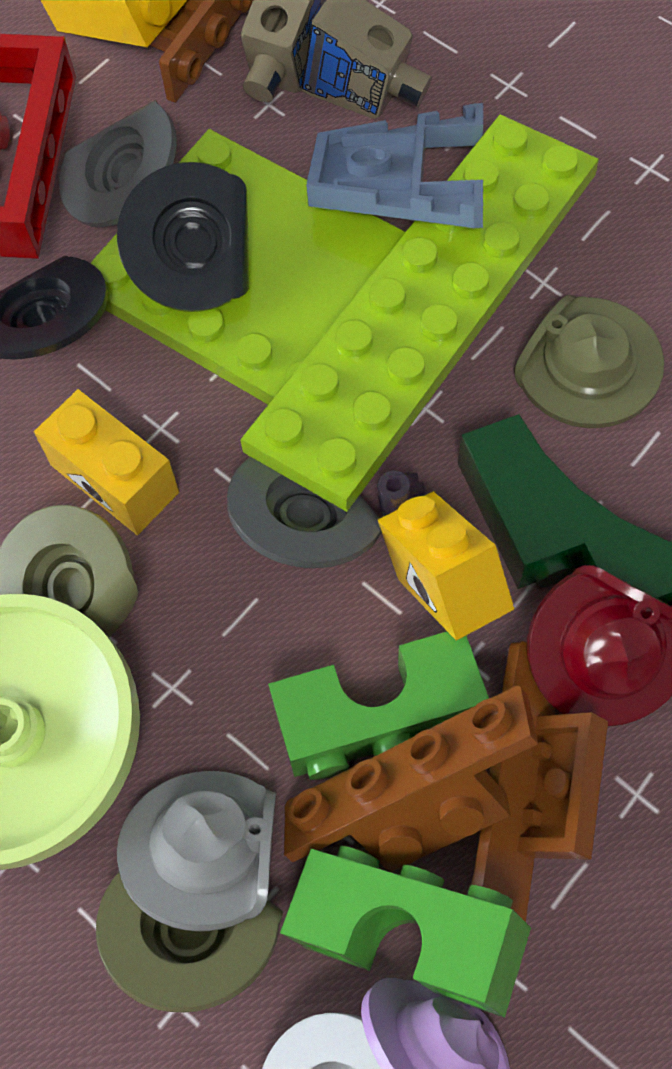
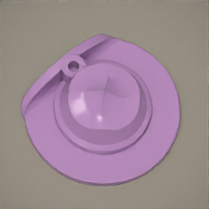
M398 978L381 979L366 992L361 1008L362 1023L371 1051L381 1069H510L508 1057L499 1034L480 1009L435 994L419 982Z

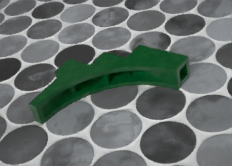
M520 414L461 435L458 456L459 468L517 589L536 582L539 587H549L574 572V568L592 565L607 571L672 606V542L619 518L580 490L544 453Z

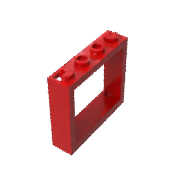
M0 34V82L31 84L4 207L0 206V257L39 259L76 81L75 71L64 36Z

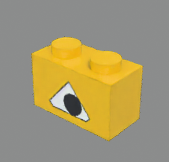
M79 389L33 431L50 465L137 536L179 494L169 459Z
M434 491L425 496L411 498L403 502L396 511L378 519L398 580L456 641L514 610L496 545Z

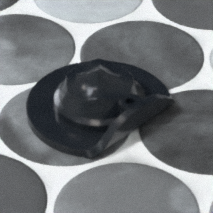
M184 162L160 168L136 185L127 197L119 216L117 245L122 264L137 288L156 303L183 312L212 310L247 293L249 290L248 196L246 185L240 177L209 164Z
M62 256L0 291V359L17 360L46 355L70 345L85 335L99 321L107 306L108 288L101 272L85 260L71 256Z

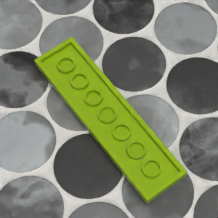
M500 114L447 180H483V228H469L415 220L240 439L243 453L347 512L596 175L599 159Z

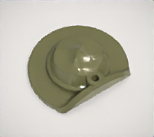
M566 295L550 310L530 338L516 363L515 378L528 399L549 417L576 427L605 428L634 418L651 403L657 394L663 378L664 355L655 332L643 318L629 308L606 299Z
M70 505L42 508L21 520L11 530L0 547V595H37L62 602L80 611L92 620L108 637L124 622L137 600L138 589L126 545L115 528L93 511Z
M118 872L106 889L98 909L96 919L97 946L107 973L126 995L147 1007L161 1011L196 1012L231 1000L257 979L273 954L283 911L267 900L264 909L259 915L252 919H246L234 926L211 931H191L174 928L153 919L143 912L128 895L122 883L120 872Z

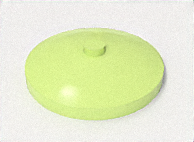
M0 595V870L18 868L40 862L59 853L85 835L103 817L121 791L131 770L139 738L140 711L136 685L130 668L120 650L92 620L80 611L62 602L37 595Z

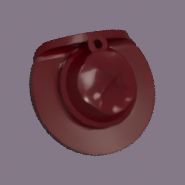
M585 565L577 568L571 575L562 579L547 593L539 604L529 627L527 659L530 672L538 689L546 700L562 714L592 712L607 720L608 726L631 723L653 713L672 697V606L599 567Z

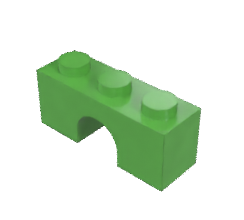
M448 632L399 645L398 669L404 688L396 699L383 706L367 707L352 701L342 690L334 665L269 683L273 705L294 777L307 773L310 780H321L336 776L349 768L347 761L371 754L376 756L414 737L421 731L430 729L488 699L489 697L467 635L456 641Z
M346 846L339 847L337 856L314 849L310 850L280 931L282 935L310 951L370 971L377 948L389 931L403 924H418L422 935V948L413 979L435 994L505 1018L531 927L511 909L513 903L511 898L492 889L477 885H470L467 895L443 888L445 881L443 878L410 865H403L400 875L378 869L380 861L377 858Z

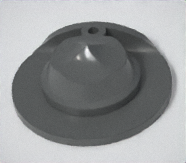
M156 100L146 104L65 153L59 175L60 196L66 210L81 223L91 227H108L118 224L122 207L136 185L152 172L173 164L177 146L175 126L169 114Z
M252 457L241 464L229 483L227 511L233 528L252 549L282 564L301 568H326L341 565L358 558L368 551L382 533L378 523L380 516L361 495L358 496L346 512Z

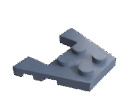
M483 103L464 105L463 116L440 120L438 111L421 113L417 116V125L388 130V123L384 120L317 133L306 184L308 205L310 207L469 228H483V180L423 182L426 148L475 146L483 136L484 125Z

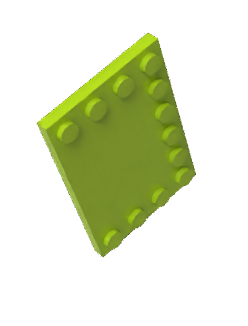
M208 129L179 163L197 162L209 164L240 177L245 183L248 196L249 290L247 293L221 307L207 311L183 312L164 307L142 293L128 276L119 255L117 233L93 259L91 264L101 272L108 288L106 311L268 405L405 234V231L371 214L310 207L308 205L306 179Z

